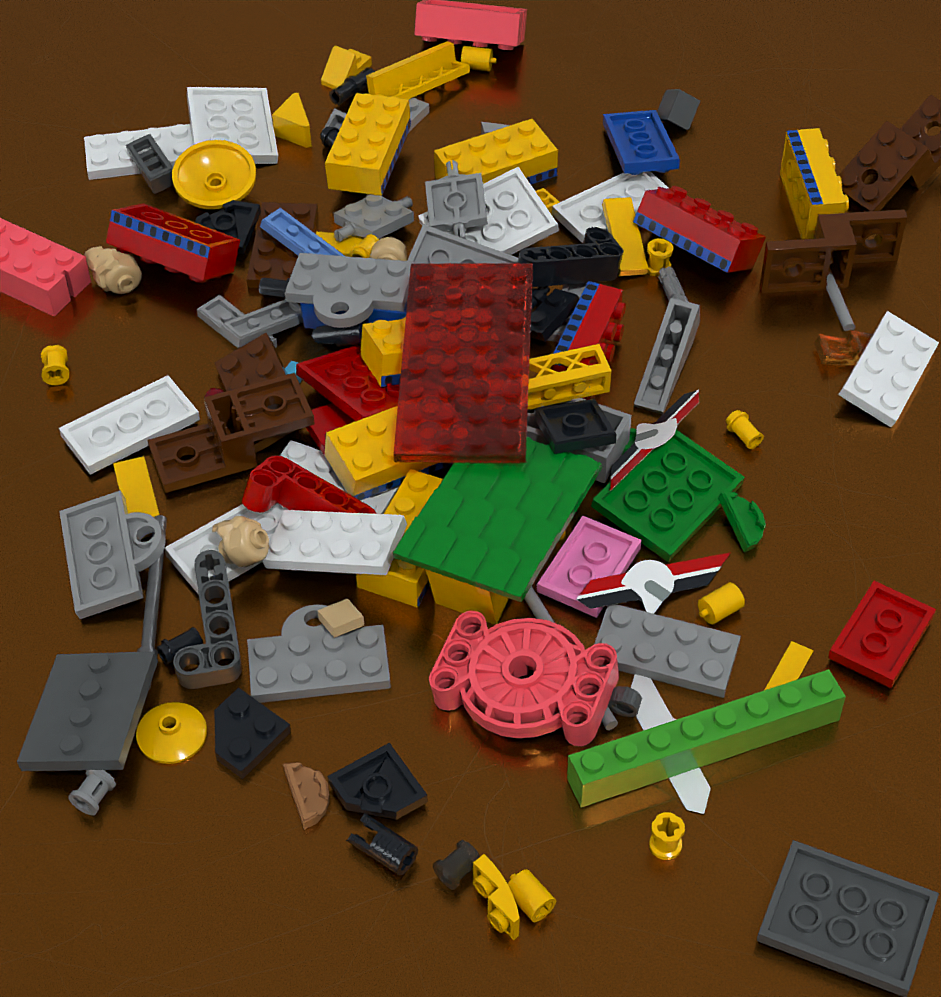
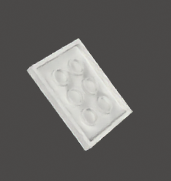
M187 87L186 96L193 145L208 140L230 141L247 150L255 164H278V150L267 88Z
M516 167L483 184L488 225L465 228V236L467 240L512 255L558 232L559 228L557 222L520 168ZM428 211L418 215L420 224L422 226L423 224L429 226ZM452 230L444 231L454 235V232Z

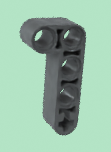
M215 550L201 552L197 555L194 564L206 644L182 648L175 654L173 660L177 680L182 687L187 689L230 683L235 681L242 672L226 564L223 555ZM209 570H214L216 580L209 581ZM213 598L223 599L220 603L217 604L209 603V601ZM218 628L228 629L227 632L221 635L213 633ZM225 658L233 660L232 663L226 666L217 664ZM187 665H198V668L194 671L186 672L183 670Z

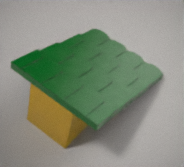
M482 424L477 428L463 452H460L418 517L414 518L393 551V556L395 559L426 569L435 604L461 613L467 611L480 612L485 617L486 622L496 625L509 598L522 603L602 470V463L581 454L570 452L554 454L550 445L536 442L527 436L505 432L496 426Z

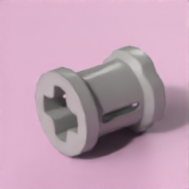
M87 770V777L79 789L73 790L68 796L69 801L81 812L95 815L99 810L98 804L107 791H112L116 786L114 778L105 770Z

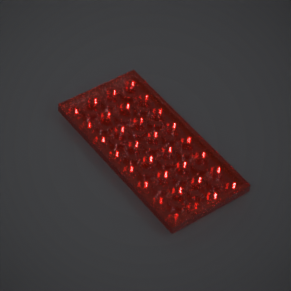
M533 263L411 264L394 443V462L526 463Z

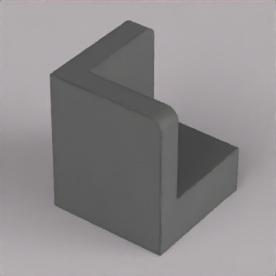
M680 89L666 90L657 113L662 122H670L683 130H688L700 100Z

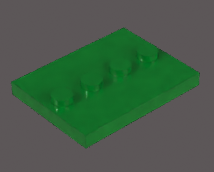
M676 430L670 440L654 448L611 491V482L607 484L593 498L591 507L629 535L641 539L643 545L669 562L722 507L718 499L722 492H736L743 484L745 477Z

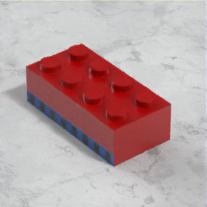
M672 186L667 189L658 187L655 190H645L634 218V223L727 273L752 269L766 239V236L758 233L757 227L749 223L743 222L741 224L733 220L734 215L723 210L716 211L710 208L711 204L708 201L700 198L693 199L687 196L688 192L678 186Z
M143 203L112 210L106 243L117 247L116 250L118 252L138 255L143 262L159 263L164 265V269L169 272H182L189 275L190 280L203 283L208 279L221 278L222 275L234 272L240 239Z
M588 281L554 353L600 344L607 362H611L615 352L614 344L621 341L624 333V325L620 324L626 310V303L622 302L623 290ZM595 356L583 358L580 363L588 366L598 364ZM555 364L550 369L562 372L566 371L568 367L562 364ZM595 395L584 397L583 399H594Z

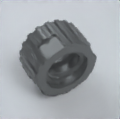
M617 686L613 689L608 707L612 712L620 716L634 717L638 714L642 697L638 691L632 688Z

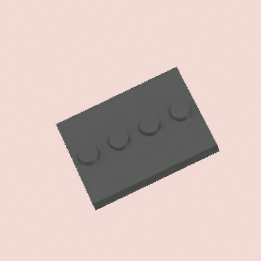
M155 652L57 654L17 760L21 771L123 770L158 663Z
M793 840L760 927L757 941L897 995L907 997L939 893Z

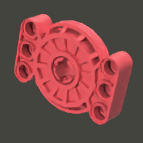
M467 611L456 619L430 673L429 682L434 702L438 708L450 711L464 704L465 709L475 722L486 730L500 736L512 738L538 737L554 732L562 727L565 739L570 744L584 746L592 742L596 736L613 689L618 682L619 669L616 650L611 645L598 643L585 650L579 639L559 624L543 619L522 618L502 622L488 629L482 613ZM529 670H533L534 674L530 677L524 679L519 678L521 676L528 675Z

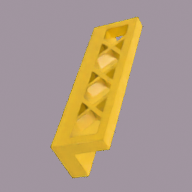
M446 41L366 75L368 91L371 95L410 99L469 73L470 66L469 64L456 61L454 43Z
M600 344L480 369L479 378L486 394V411L490 418L610 392L611 369ZM595 356L598 364L590 366L580 363L583 358ZM555 364H562L568 367L566 371L562 372L550 369ZM528 370L538 373L535 378L530 379L519 376L523 371ZM501 377L506 379L507 382L503 385L492 387L489 379Z

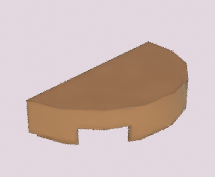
M298 762L283 764L284 772L305 830L317 824L326 814L330 803L328 783L318 770L314 771L311 768L303 767Z

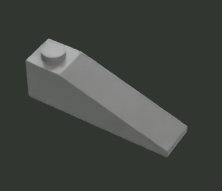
M670 298L634 401V407L664 414L700 323V305Z

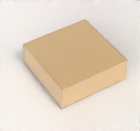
M349 599L318 610L319 621L334 638L364 626V616Z

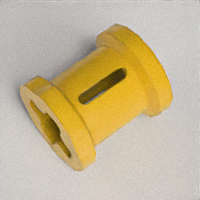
M661 238L650 241L647 245V252L649 254V259L647 260L649 269L647 273L658 277L659 270L662 267H671L669 257L673 253V245L671 242Z
M59 345L45 347L41 351L42 363L44 364L41 373L42 379L50 385H61L69 379V370L66 367V362L68 361L67 350Z
M671 812L658 814L651 824L652 835L649 840V848L657 858L671 860L676 858L682 850L681 837L685 833V824L680 817Z

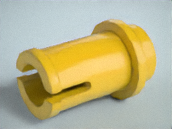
M368 234L359 245L351 248L350 257L370 258L372 247L379 239L375 235Z
M740 410L732 412L726 419L727 429L730 432H735L748 449H754L760 445L764 435L748 420L749 415Z

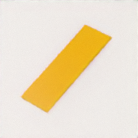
M791 641L765 690L798 680L814 650Z

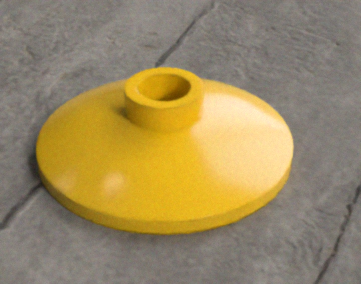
M180 702L165 703L151 709L142 717L136 730V740L140 751L148 759L161 764H175L188 760L202 748L207 737V725L203 715L193 706ZM175 725L172 728H166L167 726Z

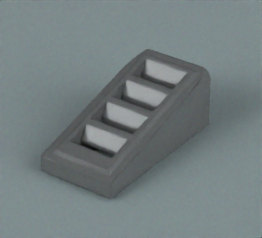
M151 134L145 135L126 145L129 154L154 194L173 186V166ZM151 147L150 150H148V151H146V152H143V153H141V154H138V152H140V151H142V150H144V149H147V148Z

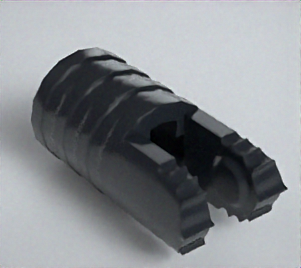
M366 319L360 324L344 328L328 325L319 326L313 329L311 336L314 342L318 344H336L338 347L361 345L362 324H368L369 321Z
M364 813L360 821L364 826L378 833L370 845L366 843L365 839L352 833L347 841L397 875L405 874L417 857V846Z

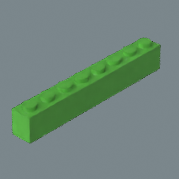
M828 669L568 755L567 780L582 808L839 721L846 696Z

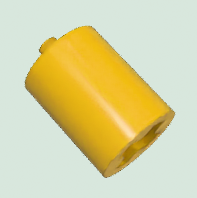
M463 46L461 62L469 64L470 69L490 71L492 63H496L497 59L493 58V49Z
M732 582L723 585L698 600L699 615L712 625L743 608L745 605L742 592Z
M528 869L510 876L508 886L515 902L532 922L542 920L552 911L556 905V899Z

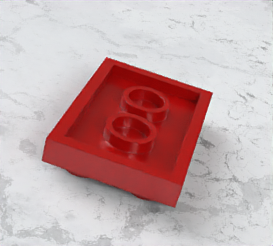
M873 581L831 647L828 658L892 688L934 618L936 609L877 581Z

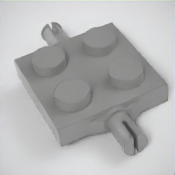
M452 160L453 169L450 161L446 163L448 176L438 180L425 181L429 226L442 231L452 230L454 235L458 237L460 235L461 238L466 239L465 228L488 225L483 179L481 173L459 174L458 162Z
M369 194L366 198L356 203L348 204L345 208L334 213V223L342 227L334 231V236L339 242L350 236L364 238L368 234L375 235L380 239L414 222V211L407 209L413 206V201L408 196L398 201H391L380 195Z

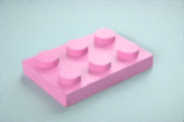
M582 516L537 583V592L597 618L603 607L589 609L576 600L590 580L625 573L641 549L642 540Z

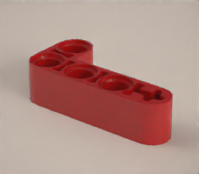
M271 456L251 471L242 497V503L247 509L259 513L268 511L278 503L289 510L377 514L369 505L282 456Z

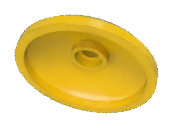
M208 140L189 147L177 158L172 170V180L176 192L187 203L203 209H221L223 204L232 200L241 201L250 193L256 181V166L249 152L240 145L225 140Z

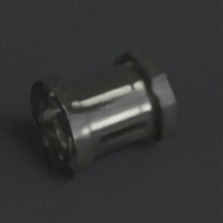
M460 840L456 844V849L443 861L438 859L433 864V869L442 883L448 888L455 890L460 885L459 880L473 869V862L480 856L470 843Z

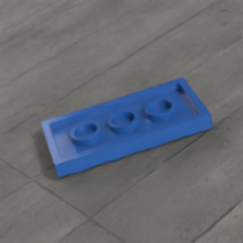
M656 110L603 114L604 128L624 174L639 175L650 171L665 173L670 170L679 169V156Z

